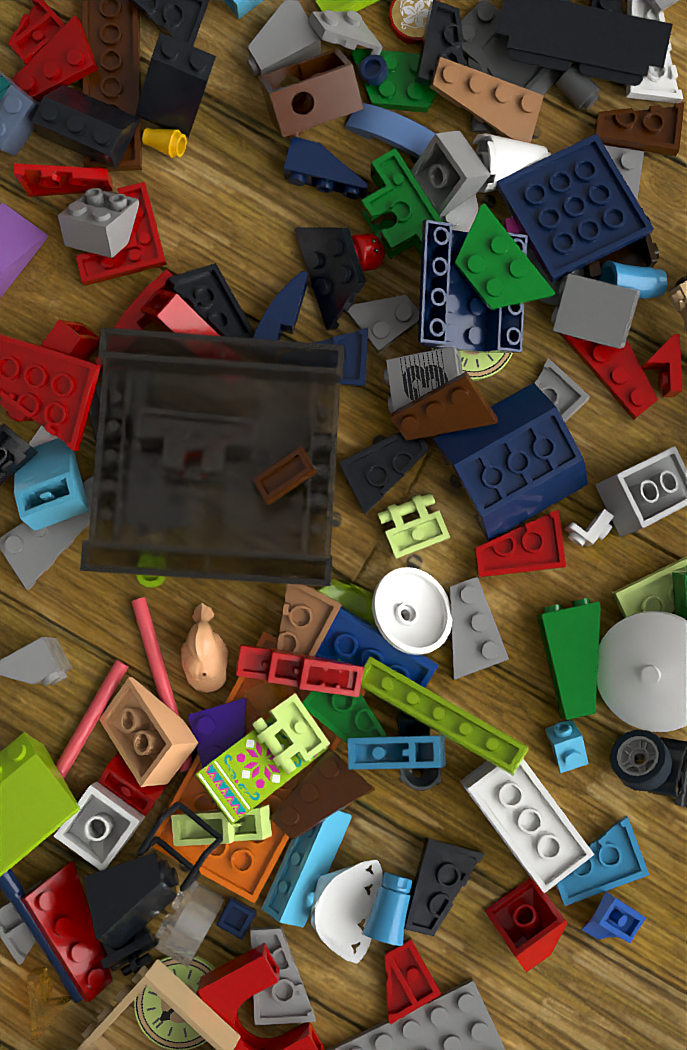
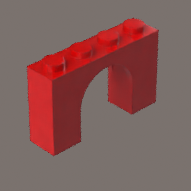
M265 942L201 976L196 995L241 1036L234 1050H324V1045L311 1022H305L274 1038L255 1036L248 1032L241 1024L237 1011L243 1002L278 983L280 968Z

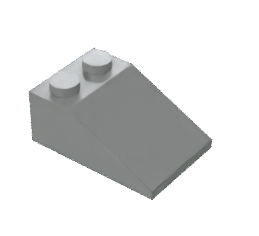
M676 446L595 484L607 511L614 516L612 521L620 537L643 529L687 506V469Z

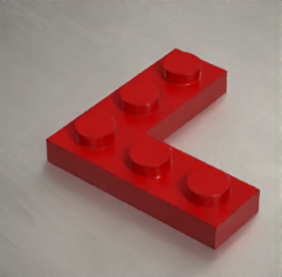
M145 182L117 188L118 194H124L127 197L139 200L138 211L130 235L131 242L113 258L90 252L75 256L84 286L167 265Z

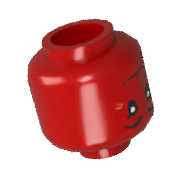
M371 233L352 235L362 271L367 272L378 269L385 255V249L381 240Z

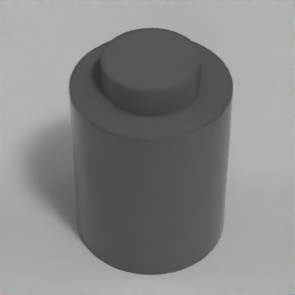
M577 64L569 68L556 84L578 110L584 107L586 110L590 109L600 98L597 95L600 88L590 77L583 76L580 73Z

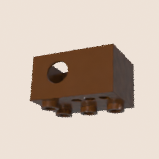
M338 48L258 76L270 119L283 138L297 137L303 133V130L363 109L353 64ZM293 75L300 80V82L284 88L280 87L282 79L286 76Z

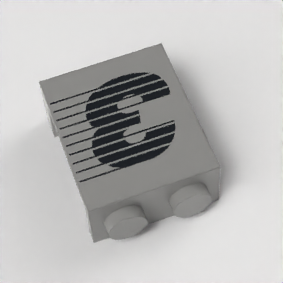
M452 346L386 360L387 369H384V379L386 385L390 386L391 397H388L390 413L392 414L397 409L461 375L463 370L460 352Z

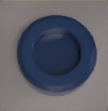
M369 55L360 63L359 73L364 83L370 86H377L386 80L388 66L383 57Z

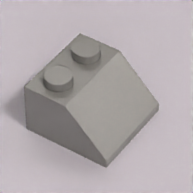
M460 130L436 133L411 169V173L440 218L474 196L491 175Z
M41 637L0 660L1 676L30 684L43 683L44 686L49 684L52 686L67 678L66 672L73 669L58 639L52 637Z

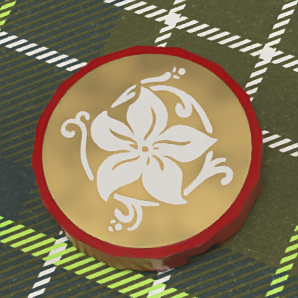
M393 0L390 5L389 21L391 30L398 39L407 44L423 41L429 6L433 0Z

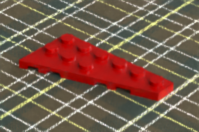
M0 333V397L28 418L31 417L45 427L44 429L47 432L57 436L70 449L79 451L101 365Z

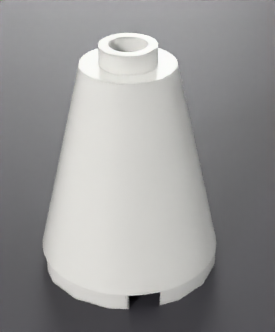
M487 133L478 134L473 141V144H478L475 153L491 174L478 190V193H488L497 190L498 180L551 156V153L548 152L545 146Z

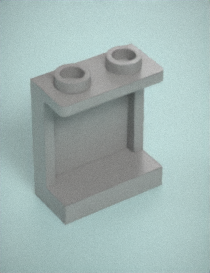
M569 273L568 277L563 278L560 284L559 295H562L560 306L554 308L551 317V323L554 324L553 331L621 349L625 347L641 290Z

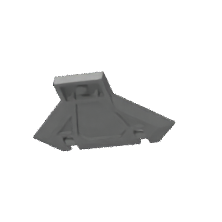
M481 0L461 21L464 40L462 51L463 56L468 60V67L544 95L566 71L511 60L508 55L509 50L506 49L509 37L501 35L500 39L495 38L501 11L488 0ZM471 114L472 132H496L495 129L486 123H481L473 118V114Z

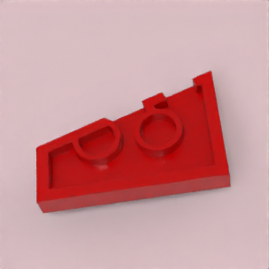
M559 509L476 547L474 552L478 578L565 568L566 559Z

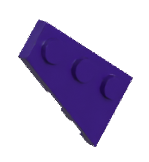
M247 697L188 715L193 735L199 742L197 750L202 768L245 736Z

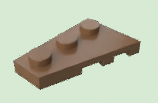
M288 576L277 650L315 656L342 603Z

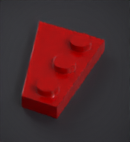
M74 15L12 78L16 85L37 102L60 86H68L98 70L80 20Z
M13 163L14 175L29 197L85 193L91 188H99L106 192L113 191L112 178L108 170L101 167L85 168Z

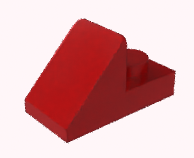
M680 334L672 335L642 366L643 370H662L658 376V385L660 389H663V397H675L682 392Z

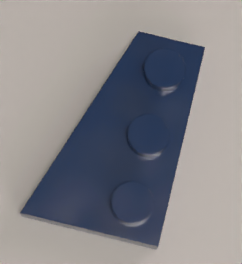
M368 328L280 351L279 381L365 386Z

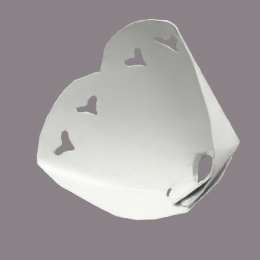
M378 860L364 861L322 875L318 879L310 912L311 925L321 940L332 951L345 960L356 964L366 954L372 939L362 934L363 931L358 924L362 919H365L363 927H365L375 902L378 887L382 886L383 874ZM370 865H372L371 870L373 871V874H371L369 871H366V869H368ZM373 884V886L370 888L371 893L370 895H368L364 887ZM360 942V945L356 948V953L354 954L351 945Z

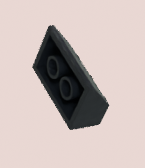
M62 85L43 97L31 122L40 137L117 170L141 120L125 111Z

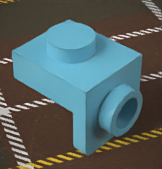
M573 720L559 722L545 729L546 735L552 744L556 765L560 773L589 764L583 736Z

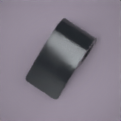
M660 737L671 755V773L658 788L647 792L679 799L684 788V774L681 771V767L687 751V742Z

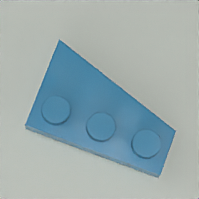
M626 815L591 842L588 846L595 855L558 882L556 887L562 904L567 906L648 876L649 872L629 818Z

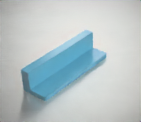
M339 810L326 818L324 822L295 840H291L261 908L263 911L280 923L299 927L305 926L311 912L318 879L320 876L328 874L351 821V814Z

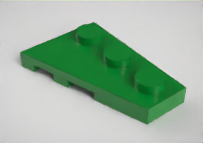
M311 691L302 702L308 712L347 745L348 738L388 737L361 693L359 697Z

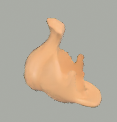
M201 603L195 607L192 618L196 624L190 629L186 642L182 645L180 656L188 683L196 691L208 693L216 691L224 685L229 652L223 639L219 634L214 633L208 624L214 617L211 607Z

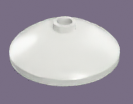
M405 567L388 573L377 584L372 599V611L375 623L388 643L404 653L423 655L436 650L446 641L452 627L451 604L446 592L436 579L422 570Z

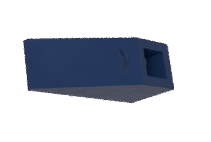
M297 137L291 138L284 164L285 180L296 186H313L324 193H331L332 191L342 193L345 197L353 200L367 197L368 184L323 145Z

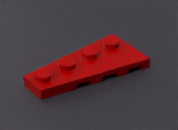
M560 333L562 338L633 420L658 401L628 340H626L625 347L618 349Z
M69 861L24 895L21 901L84 1002H90L111 984L113 979L109 968L104 969L100 961L105 958L100 941L95 937L91 913L74 861Z

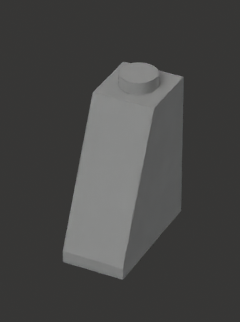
M284 0L249 44V59L246 61L253 76L269 73L321 53V39L308 22L309 18L298 0Z

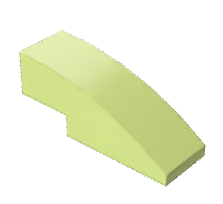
M257 805L233 825L228 822L220 809L194 812L222 835L223 841L221 844H228L234 841L263 840L272 836L269 805ZM185 813L171 815L174 846L209 845L216 840Z

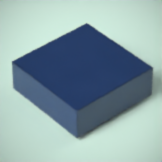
M231 896L216 926L242 940L257 910Z

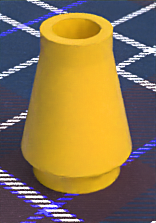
M146 128L142 136L144 145L150 146L171 158L181 157L185 152L187 139L186 135L182 134L180 130Z

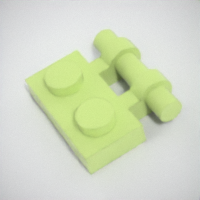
M432 493L424 496L418 494L411 497V501L398 506L396 504L387 507L388 510L377 513L381 524L392 520L395 528L385 531L395 560L450 538L440 510L431 514L427 512L426 507L435 504ZM416 511L419 518L404 524L402 516Z
M293 694L269 711V714L275 721L270 727H268L262 717L252 724L258 732L257 738L261 743L265 742L274 755L273 761L277 767L281 765L287 775L297 768L291 760L293 755L297 753L301 760L306 762L330 744L296 694ZM280 730L291 744L285 750L275 737V734Z

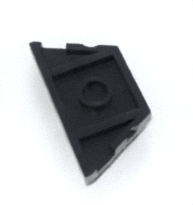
M297 227L295 228L296 236L326 330H336L339 326L337 320L343 311L350 309L354 302V297L360 293L366 283L349 228Z

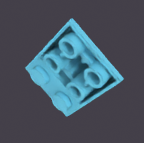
M59 438L33 447L38 453L14 474V495L20 519L34 531L90 511L75 452Z

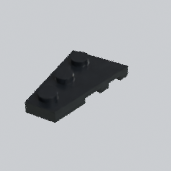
M437 0L431 2L415 82L430 87L436 62L440 57L467 66L462 51L464 40L459 8Z
M216 263L169 277L166 280L165 285L173 293H177L232 348L252 342L255 332Z
M398 432L338 463L364 515L429 451V448L424 438L406 441L401 432Z

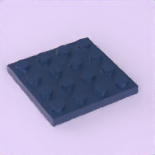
M598 134L592 135L497 181L496 189L522 234L528 235L527 242L550 282H554L650 235L654 230Z

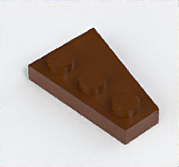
M685 102L675 103L673 107L666 108L655 105L650 106L648 110L634 111L632 108L598 112L594 135L598 134L602 143L606 145L676 157L680 149Z
M467 371L392 412L390 417L406 441L497 424L498 417Z
M329 748L270 819L285 834L295 840L324 822L329 816L350 806L352 802L363 795L371 793L375 788L354 769L349 770L348 764Z

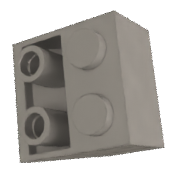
M99 188L87 190L85 194L58 215L65 246L113 258L129 243L139 207V200L127 197L124 194L102 191Z

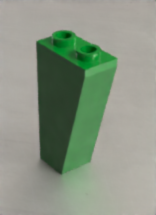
M589 598L572 601L573 607L562 609L561 604L544 607V614L537 615L560 718L564 720L596 714L601 606L600 602L590 603Z

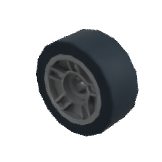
M633 730L625 733L616 740L611 749L610 762L612 770L625 786L635 791L646 792L656 789L666 781L671 773L672 759L668 748L656 734L648 730ZM646 757V760L643 764L636 763V761H641Z

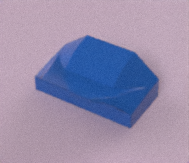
M605 891L595 913L581 930L598 940L618 937L631 943L646 917L611 893Z

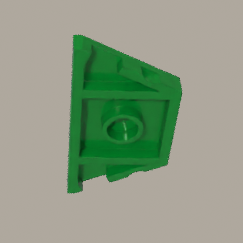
M351 49V59L355 62L358 72L362 60L370 55L369 49ZM381 50L379 56L383 57L386 61L388 76L380 85H367L359 73L360 81L366 89L370 105L384 109L427 113L438 94L429 86L415 82L420 54Z
M482 204L456 258L455 267L490 311L538 299L551 298L555 291L486 204Z

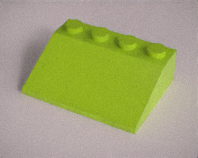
M25 732L0 752V877L81 810L44 744Z

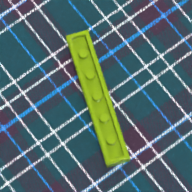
M368 658L363 666L364 672L361 688L514 776L529 750L528 746L374 658Z

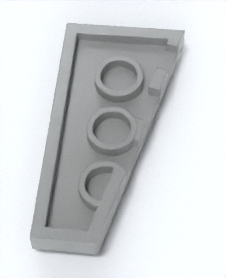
M94 476L83 482L90 511L34 531L23 522L0 537V550L27 590L33 587L36 580L55 563L54 561L65 549H68L81 531L86 529L110 503L109 497Z

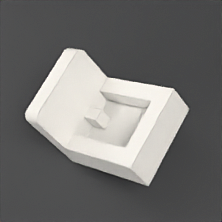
M604 509L595 516L585 531L573 522L567 525L564 530L569 533L568 538L580 547L583 545L589 547L598 538L601 540L605 538L612 528L609 523L614 516Z

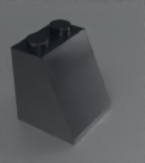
M160 33L150 60L135 116L166 129L180 130L182 134L189 138L216 56Z
M156 852L84 877L95 937L113 950L122 948L178 896L176 886L179 885L177 871L174 867L171 868L168 861L163 860Z

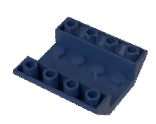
M423 220L418 343L428 348L436 349L454 346L458 351L475 353H522L524 304L506 306L505 308L490 311L454 265L468 232L452 230L451 223ZM509 233L527 256L528 235Z
M535 383L529 384L491 406V409L498 417L497 424L444 433L432 439L445 464L453 467L478 513L474 517L487 541H491L588 485L585 462L557 407Z

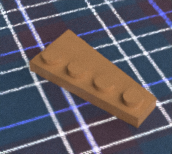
M443 57L437 60L430 84L432 90L457 107H463L473 114V118L495 129L496 133L501 137L531 143L544 95Z

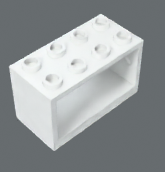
M524 759L514 776L486 761L460 781L524 870L543 893L547 892L595 855Z

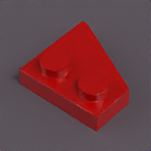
M32 0L34 3L29 15H23L18 29L12 34L8 42L12 51L25 65L66 25L44 0Z

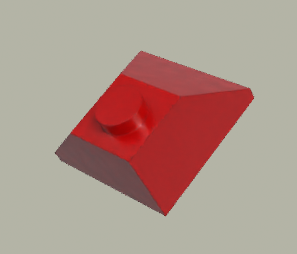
M531 878L484 910L526 973L552 954L567 925L566 920L548 895L543 893Z

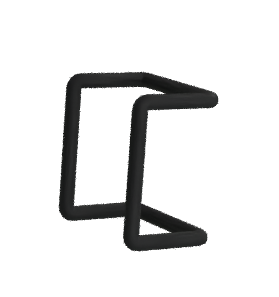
M176 802L158 817L138 849L137 855L142 856L156 843L190 870L180 886V891L184 892L199 878L200 867L209 854L222 843L223 837L183 803ZM178 808L216 839L201 854L195 865H192L161 838L154 837L162 822Z

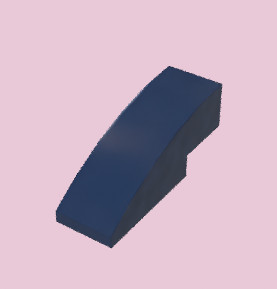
M302 271L294 277L267 308L251 343L254 353L275 358L282 332L294 334L309 282L308 272Z

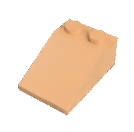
M128 677L99 719L141 787L168 784L199 743L184 720L133 677Z

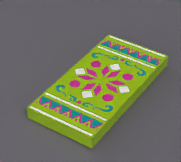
M271 716L265 720V723L270 727L275 721ZM254 729L197 772L195 777L228 822L233 825L329 748L326 746L306 762H303L296 753L291 757V760L297 768L287 775L281 765L277 767L273 761L274 755L265 742L261 743L257 738L258 732ZM281 730L275 734L284 750L291 746Z

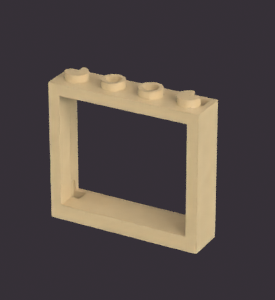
M157 959L149 968L145 965L140 968L131 979L135 984L132 987L126 984L114 998L117 1002L116 1005L113 1007L109 1003L97 1016V1019L100 1021L97 1025L93 1021L81 1034L85 1039L77 1048V1050H117L102 1034L146 986L150 987L213 1046L210 1050H234L241 1036Z

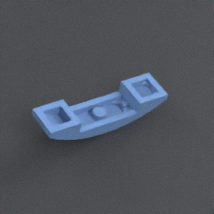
M362 103V110L351 114L345 125V129L368 140L375 137L418 159L435 135L431 130L400 114L366 103Z

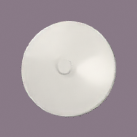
M645 611L633 614L615 624L599 644L598 690L610 710L629 725L651 732H668L687 726V620L678 615L663 611Z

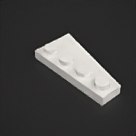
M627 0L628 15L665 22L664 13L661 12L657 15L647 0ZM670 40L664 68L660 72H655V67L649 66L647 77L643 78L638 86L626 85L627 98L667 103H680L683 100L682 91L678 90L676 78L678 77L676 65H672L670 51L672 50Z

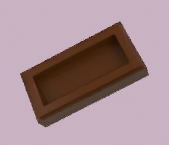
M299 446L252 478L265 503L270 505L316 474L317 470L304 448Z

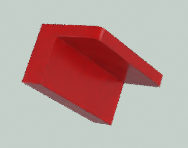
M119 752L108 763L98 780V783L145 817L170 784L169 782L165 785L141 787Z

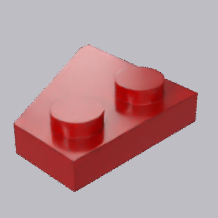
M411 937L403 941V946L396 945L384 952L387 1012L390 1025L442 995Z

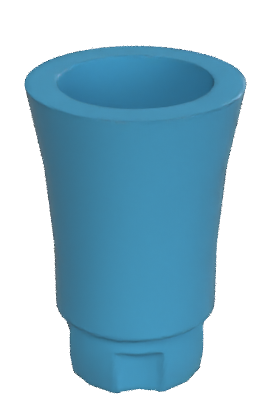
M606 261L601 267L602 275L598 279L599 281L627 288L641 290L639 299L660 297L665 294L668 286L667 274L664 270L625 265L613 261Z
M384 872L382 886L378 887L375 902L362 934L384 943L403 946L404 927L411 897L409 892L412 880L397 874Z

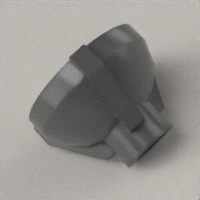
M442 767L417 768L421 772L420 777L413 776L412 768L399 769V781L401 783L404 782L413 790H428L434 785H439L442 780L440 778Z

